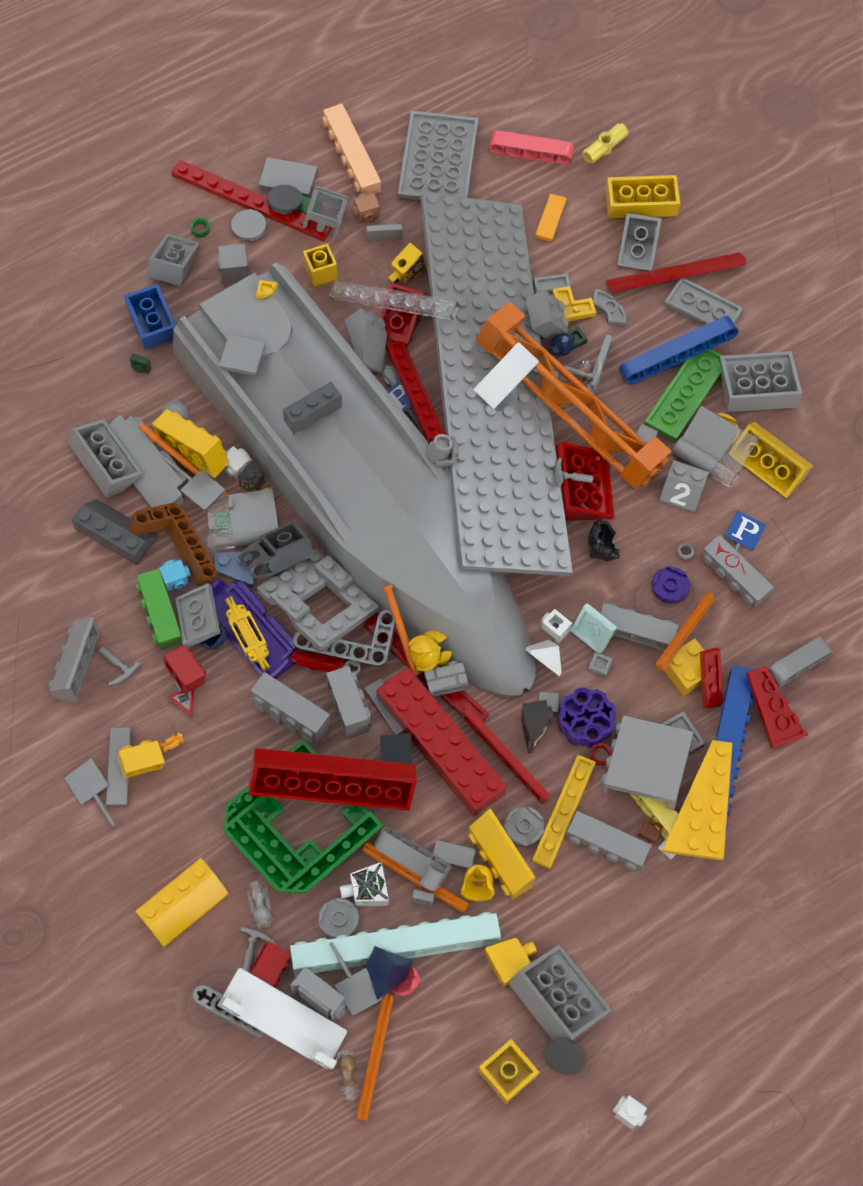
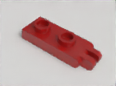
M294 651L290 658L292 662L298 663L300 666L308 667L311 670H324L327 673L343 668L345 664V659L308 651Z

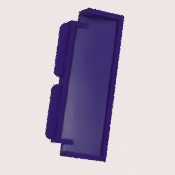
M217 579L211 586L218 621L226 628L227 637L261 676L265 672L277 679L296 664L290 659V656L296 651L293 637L274 616H265L266 607L244 582H233L228 586L226 582ZM233 597L236 605H244L247 612L250 611L267 644L266 648L269 651V656L265 659L270 666L268 670L263 671L259 662L251 663L249 657L245 656L228 623L229 620L226 612L230 608L225 601L227 598ZM248 619V622H249V624L251 625V627H252V629H253V631H254L256 637L258 638L259 641H261V639H260V637H259L257 631L255 630V628H254V626H253L251 620ZM233 626V627L235 628V630H236V632H237V634H238L240 640L242 641L244 647L247 648V645L245 644V642H243V640H242V638H241V636H240L239 630L237 629L236 626Z

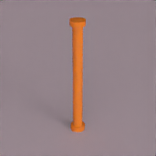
M393 584L383 586L381 588L382 591H385L410 670L415 676L419 675L422 672L416 670L417 666L410 657L409 639L392 590L394 588Z

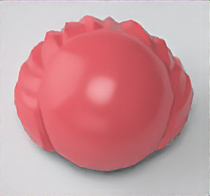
M411 966L405 980L391 991L400 996L411 994L420 983V975L416 969Z

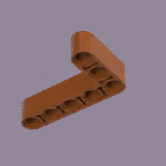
M168 503L141 509L134 513L129 524V530L132 533L142 535L167 529L195 583L199 587L207 583L211 585L217 574L216 567L180 504Z

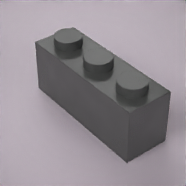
M329 382L284 408V422L293 434H296L341 408L342 395L333 383Z

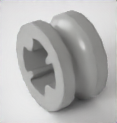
M350 660L344 664L343 667L352 666L355 669L357 678L360 676L361 667L358 662Z

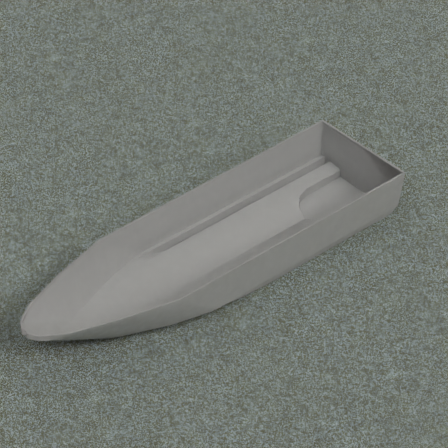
M276 262L270 266L268 272L257 276L254 272L200 304V310L189 318L183 316L178 319L177 325L173 330V355L325 553L354 578V584L379 605L378 613L384 610L391 611L385 591H382L381 587L393 584L394 588L392 590L410 641L427 631H438L447 636L445 640L437 643L441 647L440 653L452 651L448 663L452 661L463 662L467 680L474 686L505 698L522 697V690L525 688L530 691L535 680L536 667L534 656L525 649L531 646L532 643L505 573L460 569L449 468L447 466L436 467L435 463H432L427 458L426 449L429 445L427 440L289 270ZM259 280L278 282L275 293L264 299H256ZM229 334L265 341L266 346L256 376L219 369V363ZM332 382L342 395V407L298 433L293 434L284 422L283 409ZM391 615L384 616L389 623L392 622L393 618Z

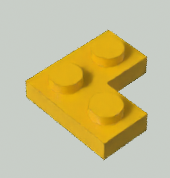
M570 286L553 289L552 294L554 297L562 301L565 306L564 314L567 321L596 316L592 298L574 301Z

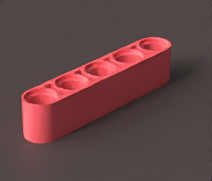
M496 130L491 134L489 150L500 155L567 165L571 163L574 145L562 140Z

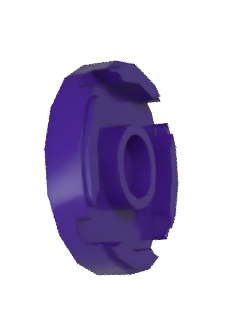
M670 566L656 572L651 586L653 593L659 600L672 604L682 601L687 596L690 581L684 571Z

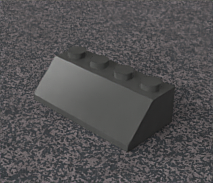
M98 499L83 504L72 518L74 528L136 565L139 564L159 537L155 532L142 535L132 533L129 530L131 518Z

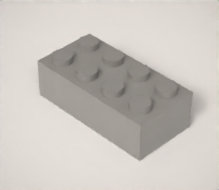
M265 672L250 690L253 705L257 711L261 713L266 712L274 722L283 723L288 731L293 734L298 733L308 744L313 743L318 746L331 728L329 713Z

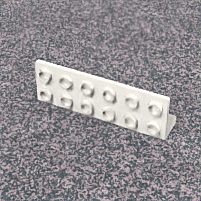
M242 968L237 969L217 1005L325 1069L334 1068L337 1061L333 1058L347 1034L346 1029Z

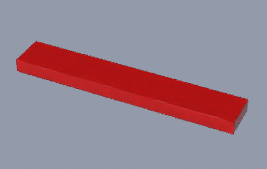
M470 707L466 708L462 714V718L533 796L543 804L550 794Z

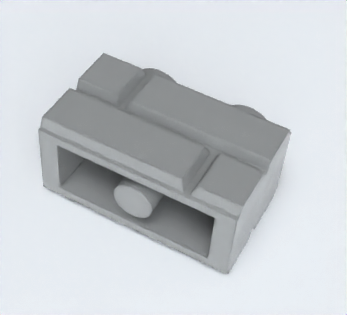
M452 661L447 663V666L439 668L436 665L432 670L424 671L428 692L433 697L468 689V680L463 662Z

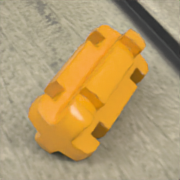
M177 733L176 736L173 735L165 739L164 743L160 742V747L166 753L168 749L172 750L179 746L180 742L184 743V738L180 733Z

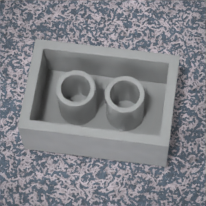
M346 666L326 673L328 690L346 740L368 733L369 725H371V715L368 707L364 705L362 690L358 689L355 671L351 672L350 667Z

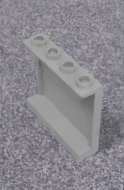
M623 715L622 722H618L616 727L617 739L612 741L611 750L613 754L608 756L606 767L608 772L603 773L601 785H604V793L607 794L608 788L667 802V808L675 810L694 732Z

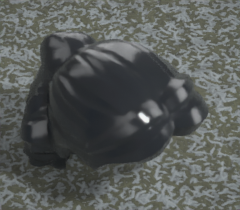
M602 518L597 519L589 531V555L591 558L603 559L604 561L619 559V549H616L612 543L616 532L611 524Z

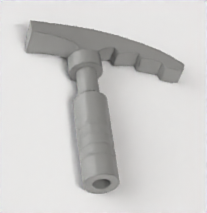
M601 360L598 362L596 374H587L582 370L565 366L574 376L585 377L592 381L590 384L591 389L595 390L602 376L603 366Z
M559 458L556 462L555 477L558 486H561L564 481L563 479L567 478L574 481L592 483V475L568 474L561 471L562 459Z
M101 647L98 651L99 654L113 665L120 667L121 671L124 672V675H121L118 679L110 681L108 683L109 687L125 681L141 667L140 663L136 662L129 668V666L122 664L120 659L104 647Z
M241 927V933L251 936L248 939L249 947L246 950L242 968L249 973L254 956L253 948L257 938H261V940L266 942L270 941L275 945L277 944L261 932Z

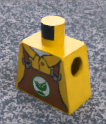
M409 243L391 263L393 273L387 280L395 284L399 281L405 285L409 284L426 269L423 253L412 243Z

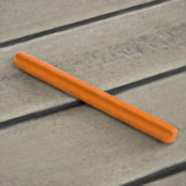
M706 593L659 657L655 663L659 671L666 670L715 601L713 593Z
M370 842L364 844L362 851L380 863L382 862L383 865L425 891L434 894L435 897L459 912L465 913L469 908L468 902L442 886L436 891L425 888L420 883L421 876L378 851L374 844Z
M388 993L383 996L384 999L381 1001L356 1116L360 1121L368 1120L394 1000V996Z

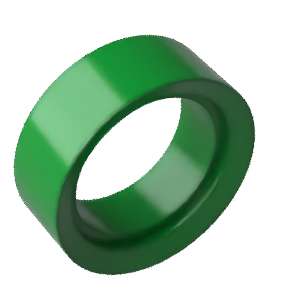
M196 218L190 224L191 233L195 237L202 238L210 232L209 222L205 218ZM198 224H203L207 228L203 232H196L194 227Z

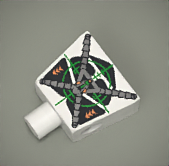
M382 862L351 873V884L340 886L341 897L354 896L356 906L389 905Z

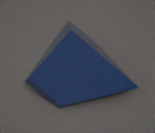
M374 946L366 966L378 1000L405 980L413 960Z

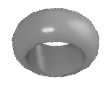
M687 543L681 544L677 549V554L681 559L689 560L694 556V548ZM687 548L690 550L691 553L689 555L682 554L681 549Z

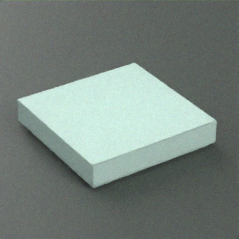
M587 603L583 606L570 631L593 650L601 654L617 626Z

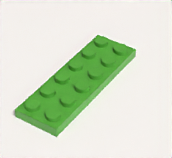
M710 349L686 360L646 418L644 425L657 430L658 433L676 442L720 377V356L724 355Z

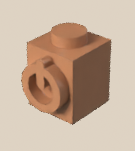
M363 193L354 199L352 210L360 223L380 217V206L374 193Z

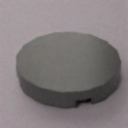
M278 185L269 191L268 205L277 213L291 214L292 211L300 209L302 194L293 186Z
M567 1038L550 1040L545 1048L544 1058L552 1069L567 1075L580 1073L584 1069L587 1056L585 1050L578 1043L575 1042L573 1044Z

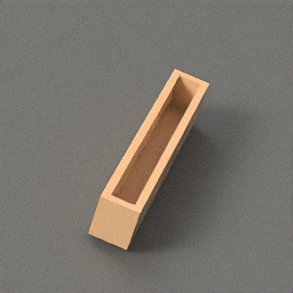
M343 104L324 109L322 123L324 127L328 128L330 140L335 142L336 152L341 154L342 164L347 167L348 176L354 181L355 191L360 194L380 193L381 180Z

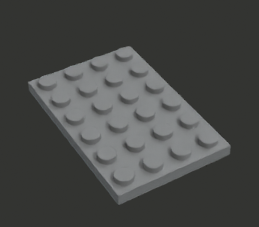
M411 110L398 198L421 201L420 196L422 192L468 198L478 118Z

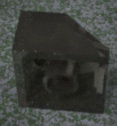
M546 700L523 703L520 719L528 754L534 751L551 724V718H553L552 708L547 705Z

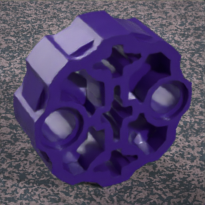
M585 687L575 689L572 694L565 696L560 704L557 721L558 729L572 745L592 748L593 745L608 739L612 734L615 726L616 709L614 704L607 699L606 694L598 689L588 690ZM583 697L586 702H579L577 698ZM593 733L597 738L591 739L587 734Z

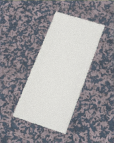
M518 342L473 390L495 409L539 361Z

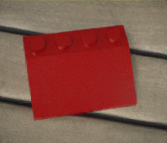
M562 441L558 443L555 449L557 461L559 458L562 459L561 471L568 474L578 473L593 476L592 483L574 481L570 478L563 479L561 492L565 520L614 519L609 463L593 448Z

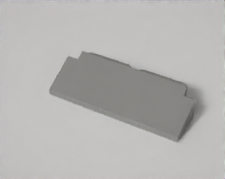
M119 415L109 424V427L143 473L133 483L134 487L150 507L168 503L183 504V496L179 489L184 487L183 483L186 481V478L163 458L167 457L174 464L176 463L166 451L162 450L159 452L157 449L159 445L151 442L148 439L149 437L138 428L143 422L140 417L133 418L130 416L127 420H124Z

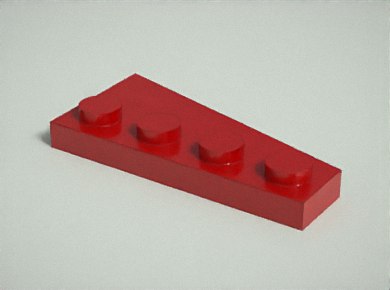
M767 667L747 672L746 676L770 747L775 748L808 736L806 730L800 725V720L788 706V701L778 690L779 687Z

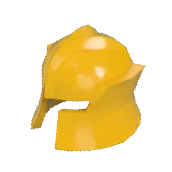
M427 631L423 635L416 636L408 643L410 646V657L417 666L416 670L429 671L436 665L440 668L448 663L452 651L440 653L441 647L437 644L445 640L447 636L438 631Z

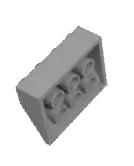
M792 351L720 356L723 397L727 412L799 407L803 393Z
M557 945L518 971L508 982L551 1039L567 1038L570 1039L569 1042L573 1043L612 1011L560 945Z

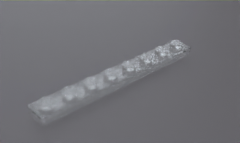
M335 280L329 294L331 299L448 320L454 319L460 305L456 300Z

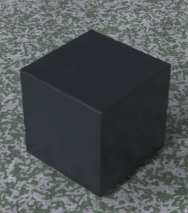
M410 733L380 735L381 761L412 764Z

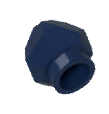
M569 333L553 338L550 348L557 358L560 355L566 356L570 354L575 336Z

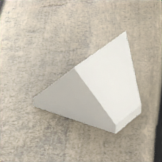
M546 640L528 646L525 649L558 676L561 675L560 652L557 644L551 640Z

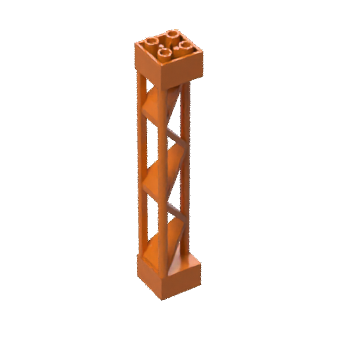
M509 301L487 318L475 341L490 355L493 354L499 361L518 342L534 357H539V362L534 368L540 373V388L527 376L521 381L613 466L627 483L637 490L641 485L645 487L650 482V477H655L662 470L661 468L669 461L667 457L672 451L656 436L646 443L520 326L525 315ZM518 333L523 339L516 337L515 334ZM552 366L576 388L559 381ZM557 404H574L591 420L592 437ZM604 414L627 436L612 430L608 426ZM609 452L626 453L632 459L624 467Z

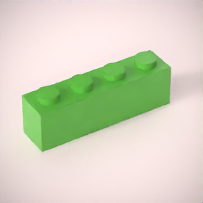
M156 569L137 575L139 582L135 584L138 593H143L144 596L141 603L144 611L148 610L150 616L146 618L149 628L154 627L155 633H152L155 645L159 644L160 649L163 650L182 644V637L160 570Z

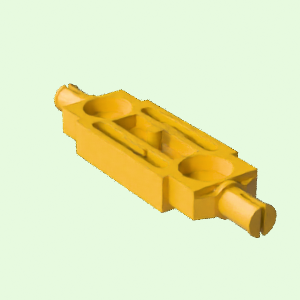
M233 597L227 598L225 601L230 608L226 612L229 620L228 623L245 656L249 657L251 663L259 662L263 671L268 670L270 666L265 659L269 656V651L266 648L267 644L250 611L247 612L244 605H236ZM248 619L251 620V622H252V624H253L255 630L257 631V633H258V635H259L261 641H259L258 638L256 637V635H255V633H254V631H253L251 625H250L249 622H248ZM233 626H236L237 629L239 630L240 636H241L243 642H245V644L247 645V648L244 647L242 641L240 640V638H239V636H238V634H237V632H236V630H235V628H234Z

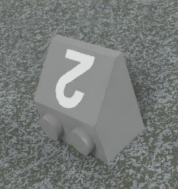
M673 460L659 501L695 513L709 472Z

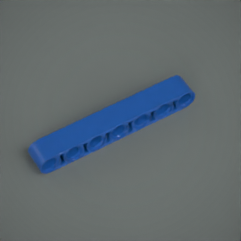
M729 316L721 317L623 362L619 367V371L627 384L638 383L735 338L739 330Z

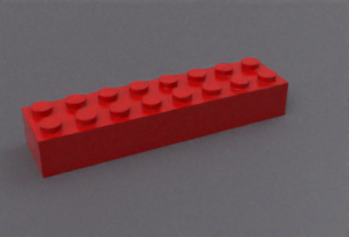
M408 667L377 688L376 697L406 734L410 733L411 741L473 817L505 795L507 789L505 783Z
M254 748L249 775V795L410 811L417 783L416 764Z

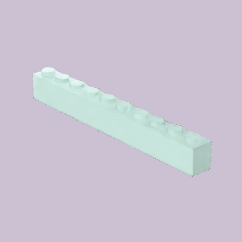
M484 912L474 917L465 915L455 920L442 919L436 923L422 922L417 926L411 927L409 925H402L392 930L383 928L373 933L359 932L354 936L340 935L335 939L329 940L320 938L310 943L301 941L291 945L290 948L294 975L296 977L304 967L314 974L343 969L329 945L330 942L334 943L347 968L365 966L374 946L409 959L495 945L501 942V934L497 914Z

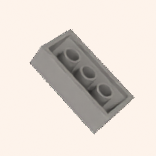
M104 419L72 429L68 444L106 498L122 493L142 476V471Z
M92 617L75 620L73 626L69 627L67 643L62 646V657L60 662L56 663V674L54 679H51L48 688L55 699L76 703L100 634L95 619Z

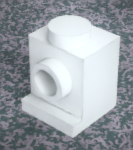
M556 609L551 613L547 612L541 619V628L552 636L558 644L570 632L572 622Z

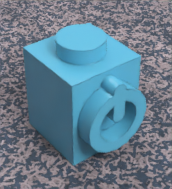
M169 560L159 568L167 591L179 590L189 584L188 577L191 575L187 565L183 566L181 560Z

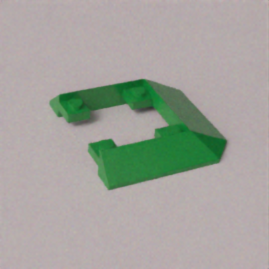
M304 739L290 750V752L317 754ZM248 785L226 804L224 833L276 892L307 894L383 828L384 825L364 806L349 805L342 811V815L349 821L352 827L328 848L322 851L310 838L298 850L294 851L270 824L284 812V808L273 797L249 795Z

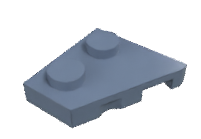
M242 551L214 553V562L218 575L227 576L231 580L236 582L242 581L248 584L249 587H254V578H252L249 570L250 566H242L238 556ZM249 553L245 555L244 561L247 562L253 558V554Z

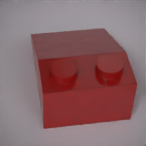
M395 283L390 284L380 315L385 322L388 339L398 342L404 341V344L409 345L428 299L426 293Z

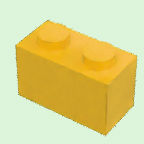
M146 740L134 747L132 745L124 746L117 755L124 779L162 769L165 763L158 740L153 742Z

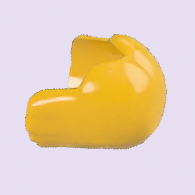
M473 865L468 868L461 888V894L464 898L479 902L490 900L494 896L493 876L488 867ZM473 882H481L484 884L482 886H475Z

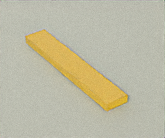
M577 755L531 862L546 869H551L595 767V761Z

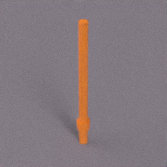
M143 422L139 425L138 428L149 437L148 439L151 442L157 443L191 473L196 475L200 471V469L162 439L156 430L153 431ZM224 491L220 497L225 500L229 494Z

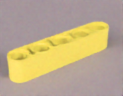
M630 794L647 817L662 824L661 834L667 841L678 813L675 810L668 809L667 802Z

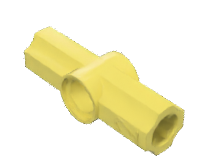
M618 123L608 132L601 133L599 139L582 152L585 161L588 164H593L603 155L610 154L612 148L628 136L629 132L623 123Z

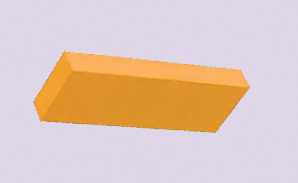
M550 193L535 238L548 242L553 241L567 201L566 197Z

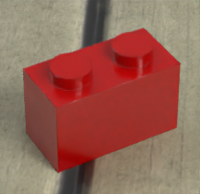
M185 645L164 655V666L184 694L203 685L206 675L204 667L197 664L194 653L188 650Z
M268 941L261 949L249 973L276 988L280 982L279 974L282 970L285 971L290 963L288 958L291 953Z

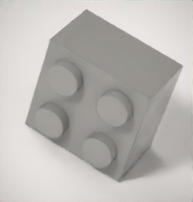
M546 290L526 298L533 331L550 342L558 335L568 334V321L564 314L565 306L562 301H559Z

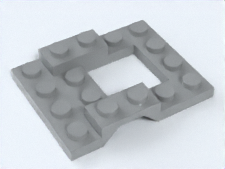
M314 549V556L304 562L291 566L287 570L281 571L257 587V592L269 604L278 605L288 614L293 626L321 652L377 613L379 605L354 584V578L329 555L325 557L317 549ZM327 586L349 607L322 625L310 613V608L303 601Z

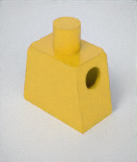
M517 938L486 947L484 951L503 988L508 985V982L518 971L531 963L528 957L537 953V949L532 941L521 946Z

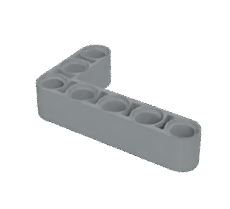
M384 610L379 613L371 646L338 639L320 652L309 640L306 645L300 646L299 638L303 636L300 632L295 634L293 642L297 648L304 651L382 667L387 664L396 624L394 618L390 624H383L382 622L385 615H391L393 618L390 610ZM383 633L387 634V642L379 643L378 637ZM340 644L346 646L343 654H337L336 648ZM359 648L365 651V655L362 658H356L355 652ZM381 652L384 655V659L377 663L374 661V655Z

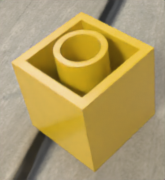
M328 243L303 251L304 268L313 287L338 279L337 263Z

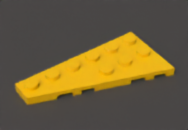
M712 740L663 847V853L723 861L732 743Z

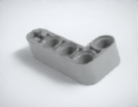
M818 637L776 662L768 671L778 685V690L781 691L791 680L824 661L833 651L821 637Z
M389 827L382 828L374 843V847L378 851L421 876V885L429 890L436 891L443 884L451 869L449 863Z
M200 985L194 990L193 999L200 1008L254 1037L261 1038L266 1035L262 1031H255L253 1026L243 1020L236 1021L234 1019L235 1016L226 1010H216V1006L223 994L205 985ZM206 993L207 997L212 1000V1003L210 1004L209 1000L205 998L200 1000L199 995Z

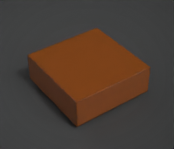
M647 817L638 836L657 844L663 826L661 823H657Z

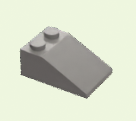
M627 213L617 266L652 271L662 218Z
M166 234L149 258L147 277L158 281H165L172 285L182 286L189 274L200 243Z
M361 308L344 320L355 353L368 369L382 374L387 338L385 322L381 317H377Z

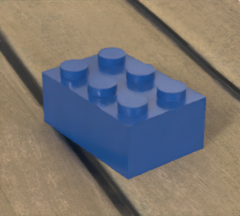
M158 284L124 295L126 307L145 350L173 340V330L176 324Z

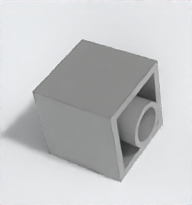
M245 244L218 246V272H221L223 284L239 282L249 276Z

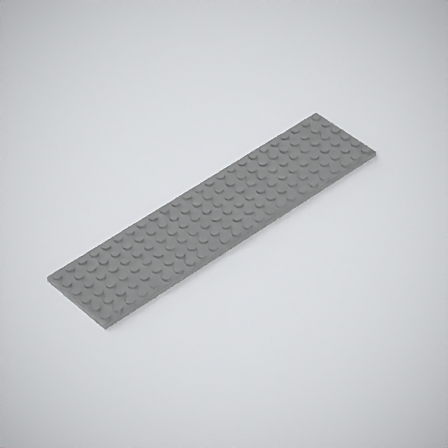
M422 192L420 199L446 435H452L456 438L459 452L457 463L449 466L460 569L571 576L573 571L561 486L557 485L555 477L557 456L550 408L522 381L517 384L495 409L473 390L500 362L475 340L486 319L509 301L525 315L520 326L541 345L540 335L532 330L526 301L527 297L534 295L522 205ZM518 333L515 334L516 337L523 339ZM533 368L526 376L540 388V373Z

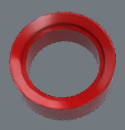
M606 743L593 745L590 751V759L595 761L596 765H606L607 759L599 761L594 757L593 752L598 748H603L607 751L608 756H612L610 746Z

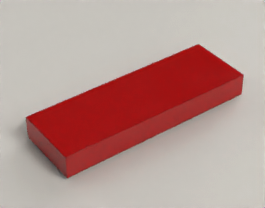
M716 647L700 652L702 703L706 709L723 704L721 652Z

